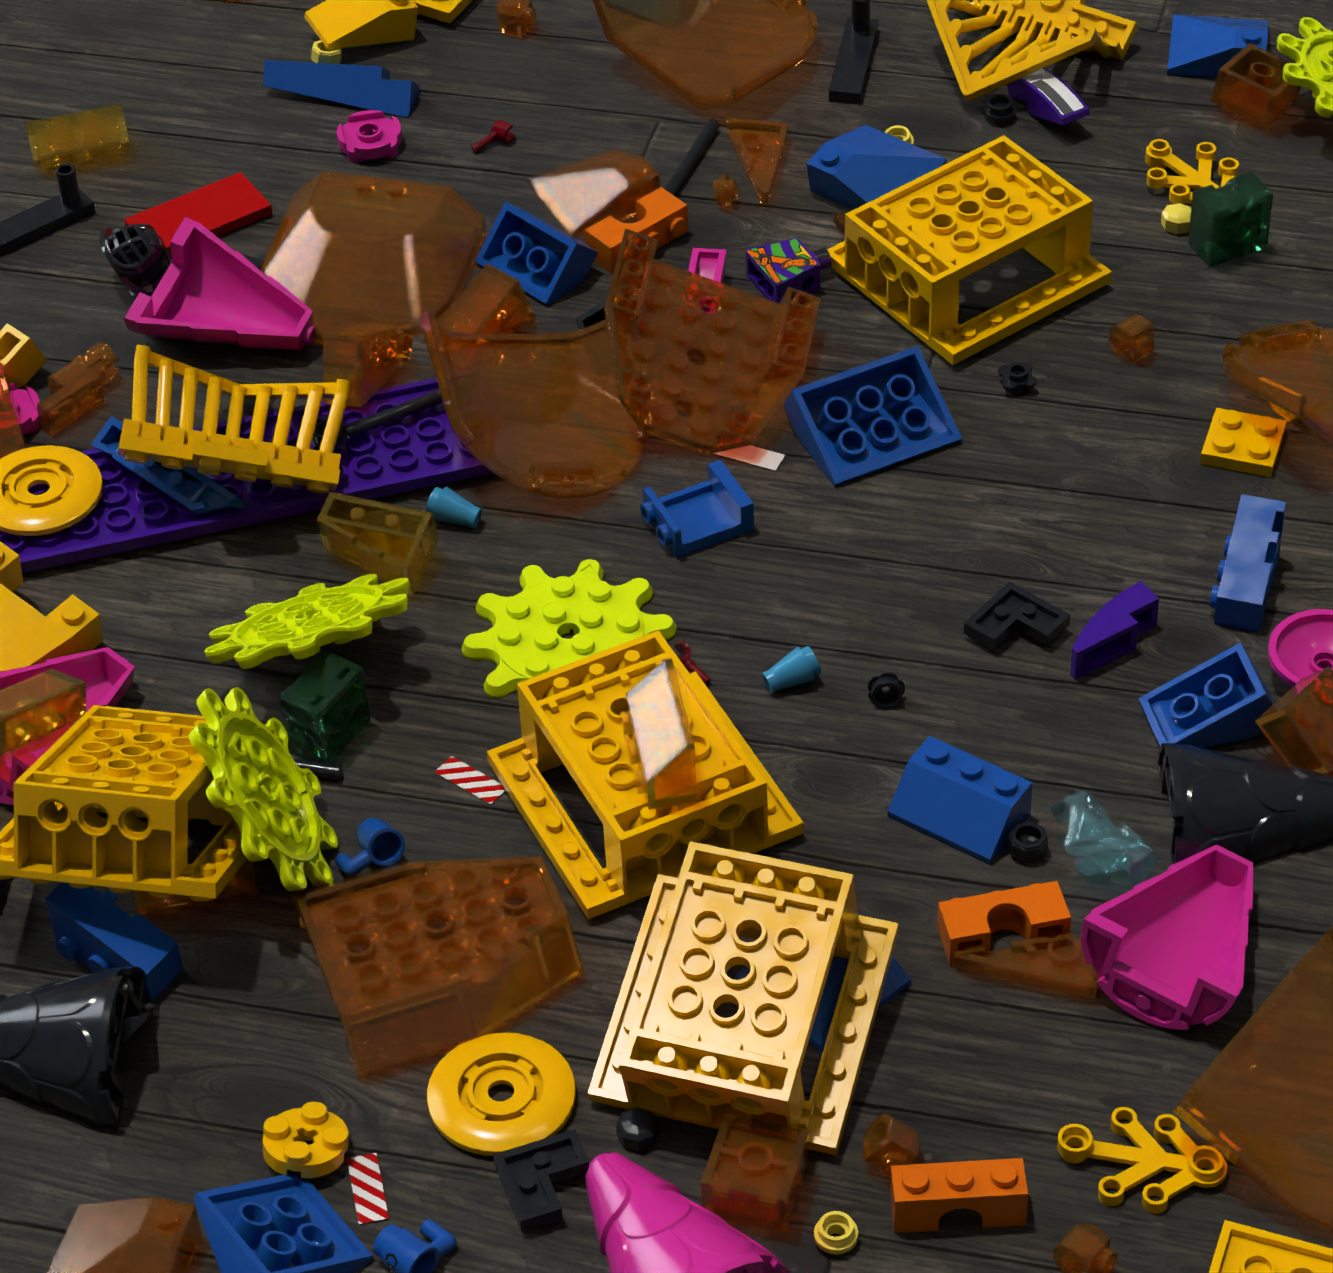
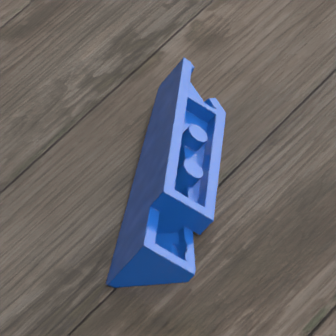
M265 60L264 86L369 110H378L405 118L410 116L420 92V85L413 81L390 80V71L382 66Z
M113 416L110 417L91 443L94 448L111 455L116 462L196 515L228 507L239 509L245 506L236 495L204 474L199 473L193 467L184 466L182 470H176L161 466L162 462L147 460L146 464H139L124 460L125 456L118 455L123 423Z

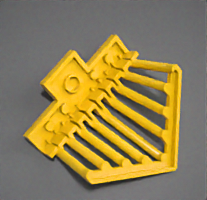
M926 0L961 92L967 100H973L1080 51L1088 53L1095 51L1103 58L1113 57L1123 60L1138 29L1135 21L1085 6L1086 0ZM951 8L977 17L966 20L956 18L950 22L947 11ZM1001 25L1000 28L972 45H963L960 48L957 40L959 34ZM1019 31L1015 41L983 69L970 74L968 64L971 59H974Z
M136 345L132 420L124 419L118 447V455L125 456L124 460L139 464H146L147 460L162 462L161 466L176 470H182L184 466L198 468L199 473L219 476L220 472L235 474L234 478L255 482L256 478L271 480L272 485L291 488L293 484L307 486L308 491L316 493H329V490H336L340 475L341 454L333 452L349 398L350 380L337 379V382L238 384L150 351L151 348L148 346ZM148 367L159 371L155 424L146 422ZM173 376L183 379L179 427L170 426ZM197 385L207 388L202 431L193 430ZM221 393L231 397L225 435L216 434ZM296 398H307L296 447L287 446ZM322 398H333L319 451L311 450L310 447ZM245 399H256L249 439L240 438ZM270 399H281L273 442H263Z

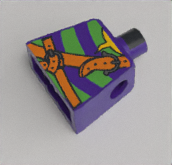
M796 238L746 249V276L776 312L818 292L821 287L820 270L832 265L831 256L826 248L810 252Z

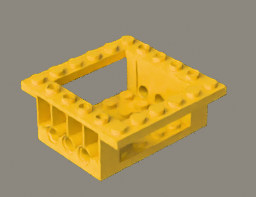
M1005 135L846 213L845 241L827 249L831 256L832 269L952 365L1112 282V271L1090 255L1093 200ZM1020 248H1024L1057 274L961 325L958 323L959 280Z
M659 630L517 683L522 738L487 751L489 765L588 920L651 895L658 874L678 878L690 841L753 854L804 833V822L697 672L689 674ZM638 735H642L644 737H647L648 739L644 741H635L631 738ZM657 760L662 763H667L665 766L662 767H653L649 765V763ZM562 764L565 765L603 823L606 868L602 869L541 775L542 772Z
M93 705L13 783L14 818L0 831V880L19 877L29 878V881L35 884H47L56 881L69 883V886L73 888L108 887L110 891L116 893L139 890L148 891L154 897H167L175 894L189 896L191 900L199 902L216 899L247 858L241 849L239 826L229 812L224 811L222 808H215L207 798L206 789L214 778L208 770L203 756L193 748L189 740V734L197 724L204 723L207 725L204 717ZM97 812L106 813L108 818L101 817ZM137 817H147L148 822H143ZM195 818L209 820V823L213 825H224L192 864H188V821Z
M690 841L679 877L657 875L587 1092L589 1101L629 1110L639 1107L651 1110L656 1116L837 1155L898 937L899 924L858 915L854 874ZM738 936L756 939V941L744 942ZM833 956L849 959L810 1099L805 1101L800 1069ZM735 965H744L750 969L749 974L740 980H734L727 976L728 970ZM725 1002L734 1003L739 1007L737 1013L728 1018L718 1016L715 1010L720 1004Z

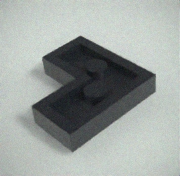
M1008 582L964 622L963 634L992 650H995L1015 630L1048 646L1070 626V614Z
M575 1129L493 1154L495 1168L521 1232L563 1219L562 1207L552 1184L586 1174L589 1168V1160Z

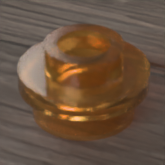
M722 174L719 179H714L713 190L717 204H725L726 207H732L734 199L739 197L736 180H731L728 174Z

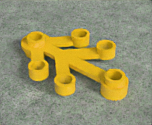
M1155 139L1146 147L1145 163L1151 167L1147 172L1146 183L1153 189L1170 188L1169 201L1171 203L1211 205L1217 215L1224 217L1237 214L1243 206L1244 197L1241 192L1234 188L1235 177H1237L1239 162L1236 159L1228 157L1219 161L1218 174L1222 177L1221 187L1211 181L1212 162L1216 157V146L1213 143L1201 142L1197 145L1196 159L1199 161L1198 171L1172 154V148L1166 140ZM1169 167L1180 176H1168L1163 168ZM1190 189H1199L1203 192H1190ZM1236 194L1242 195L1240 203L1232 204L1228 207L1223 206L1224 198L1232 197Z
M1118 1107L1112 1112L1110 1127L1116 1135L1128 1137L1136 1147L1095 1141L1090 1130L1081 1124H1068L1062 1127L1058 1133L1057 1151L1068 1163L1078 1164L1086 1158H1094L1134 1165L1115 1176H1106L1100 1180L1098 1199L1107 1206L1119 1205L1124 1199L1125 1191L1163 1170L1177 1172V1174L1161 1184H1148L1142 1191V1207L1152 1214L1164 1212L1168 1206V1199L1191 1186L1212 1188L1221 1184L1227 1175V1163L1221 1152L1212 1146H1197L1182 1130L1179 1119L1171 1114H1162L1155 1119L1153 1134L1156 1140L1161 1143H1172L1181 1155L1165 1152L1139 1123L1136 1112L1129 1107ZM1125 1119L1128 1120L1130 1123L1122 1124L1119 1123L1118 1120ZM1167 1126L1172 1128L1173 1130L1164 1131L1161 1129V1127ZM1108 1188H1112L1117 1190L1118 1192L1112 1194L1106 1192L1105 1190ZM1150 1196H1158V1197H1160L1162 1200L1153 1201V1200L1149 1199L1148 1197H1150Z

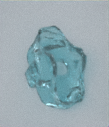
M1076 790L1073 795L1066 796L1062 801L1057 802L1051 807V812L1057 821L1069 822L1064 847L1070 856L1076 857L1074 866L1085 876H1092L1103 872L1112 875L1115 871L1126 870L1129 872V880L1133 887L1147 877L1150 868L1156 867L1158 855L1152 846L1143 841L1125 823H1120L1115 827L1105 808L1090 792Z

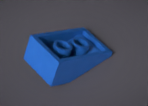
M1241 642L1138 698L1160 746L1162 743H1175L1205 748L1249 740L1283 721L1258 668Z

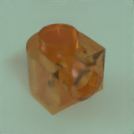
M500 0L496 5L498 29L505 35L522 38L528 28L532 27L535 23L536 9L533 8L532 0Z
M1138 314L1131 315L1110 329V347L1116 354L1122 355L1133 364L1154 351V324Z
M889 1114L880 1115L872 1122L866 1132L863 1146V1161L890 1176L891 1166L907 1165L918 1157L919 1137L917 1131Z
M1084 1223L1074 1225L1053 1250V1258L1064 1273H1110L1117 1261L1118 1254L1110 1249V1236L1106 1235L1097 1226Z

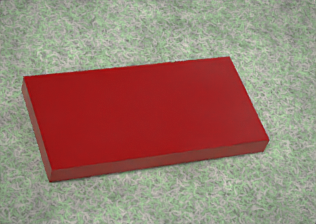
M239 172L125 218L124 222L125 226L133 224H149L153 226L164 241L169 256H171L170 241L185 217L201 223L215 236L219 237L270 216L273 212L272 205Z

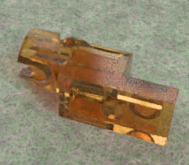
M98 342L85 351L86 356L77 355L71 363L47 377L51 395L39 402L37 408L42 431L52 437L105 403L102 386L121 371L117 366L113 367L114 364L119 362V359L114 351L105 343Z

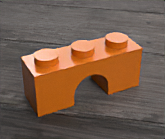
M660 187L636 201L637 222L623 223L610 215L585 229L586 245L598 251L594 262L613 275L688 232L687 204Z
M1058 881L1042 884L1035 883L1025 887L1003 891L997 890L986 894L938 902L937 930L950 966L990 959L991 934L1000 930H1012L1022 935L1026 940L1029 951L1066 945L1070 941L1071 916Z
M1023 1158L891 1166L890 1199L894 1233L938 1231L941 1216L951 1210L962 1208L972 1209L980 1213L982 1228L1026 1225L1028 1189Z

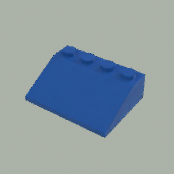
M918 346L792 389L783 405L798 439L834 487L962 440L961 434Z

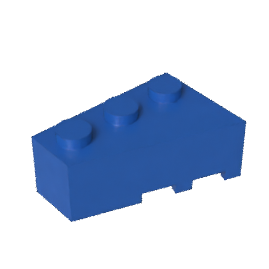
M1241 494L1232 535L1227 536L1224 557H1226V560H1220L1217 582H1220V586L1213 585L1209 607L1216 608L1214 624L1256 632L1260 631L1280 556L1286 502Z
M61 882L45 897L56 940V949L65 959L69 961L76 960L89 967L93 973L111 968L140 967L147 974L143 997L150 1001H153L183 970L178 943L138 912L131 917L116 906L114 902L117 900V896L108 889L101 894L92 886L88 888H73L69 886V883Z

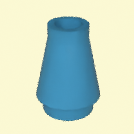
M435 487L426 505V514L431 515L434 521L468 526L473 529L477 527L483 512L482 508L473 505L448 487L443 489Z
M809 646L802 649L796 647L769 670L763 672L762 678L770 693H774L781 689L815 681V676L821 673V667Z

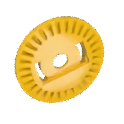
M54 445L29 447L1 458L0 531L21 536H38L61 531L81 521L95 508L102 495V476L96 463L80 451ZM42 483L50 487L47 492L40 495L28 492L30 487L35 484Z
M492 1033L470 1039L458 1045L438 1063L429 1079L427 1088L429 1115L440 1134L455 1146L484 1156H493V1154L556 1135L570 1118L576 1098L573 1072L565 1058L544 1041L519 1033ZM498 1084L509 1085L514 1090L512 1097L505 1101H495L489 1097L488 1093L493 1086Z

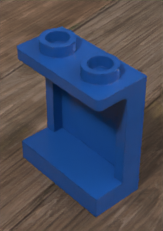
M721 460L708 464V480L660 498L656 496L651 487L642 490L641 516L647 525L651 524L660 544L663 547L667 546L675 558L754 530V503Z

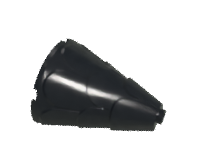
M1161 744L1157 767L1161 793H1168L1173 824L1170 848L1172 865L1214 845H1219L1253 862V865L1293 851L1300 853L1333 841V776L1294 765L1286 768L1268 761L1237 757L1191 745Z
M133 966L111 968L63 982L49 983L10 997L3 994L0 995V1089L43 1108L50 1107L100 1129H119L126 1090L114 1071L125 1012H140L147 976L144 970Z

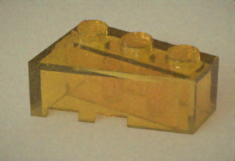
M329 492L317 518L324 547L366 571L377 574L379 578L386 582L399 578H408L410 583L408 594L414 596L439 540L431 512Z

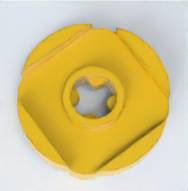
M308 1102L302 1108L287 1110L277 1116L266 1119L263 1125V1156L266 1163L280 1174L287 1175L288 1169L301 1172V1178L321 1177L335 1171L344 1162V1154L348 1151L349 1147L348 1128L341 1118L328 1112L327 1107L323 1103ZM304 1140L313 1141V1143L307 1145Z

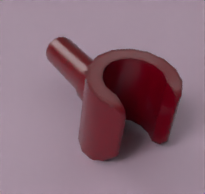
M503 120L495 121L491 128V133L471 146L473 152L476 153L497 140L507 144L511 143L515 138V133L509 131L513 128V125Z
M677 642L674 647L682 656L679 660L689 672L693 673L696 671L704 684L707 685L711 678L690 658V646L686 642Z

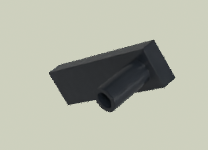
M851 0V17H847L829 88L830 102L861 103L879 19H870V0Z
M64 163L55 169L60 195L0 222V257L96 213L94 202L79 189L74 165Z

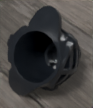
M133 224L121 228L116 227L113 229V232L111 228L101 231L100 247L123 284L136 296L140 292L151 296L142 288L153 284L170 265L169 252L154 227L149 224Z

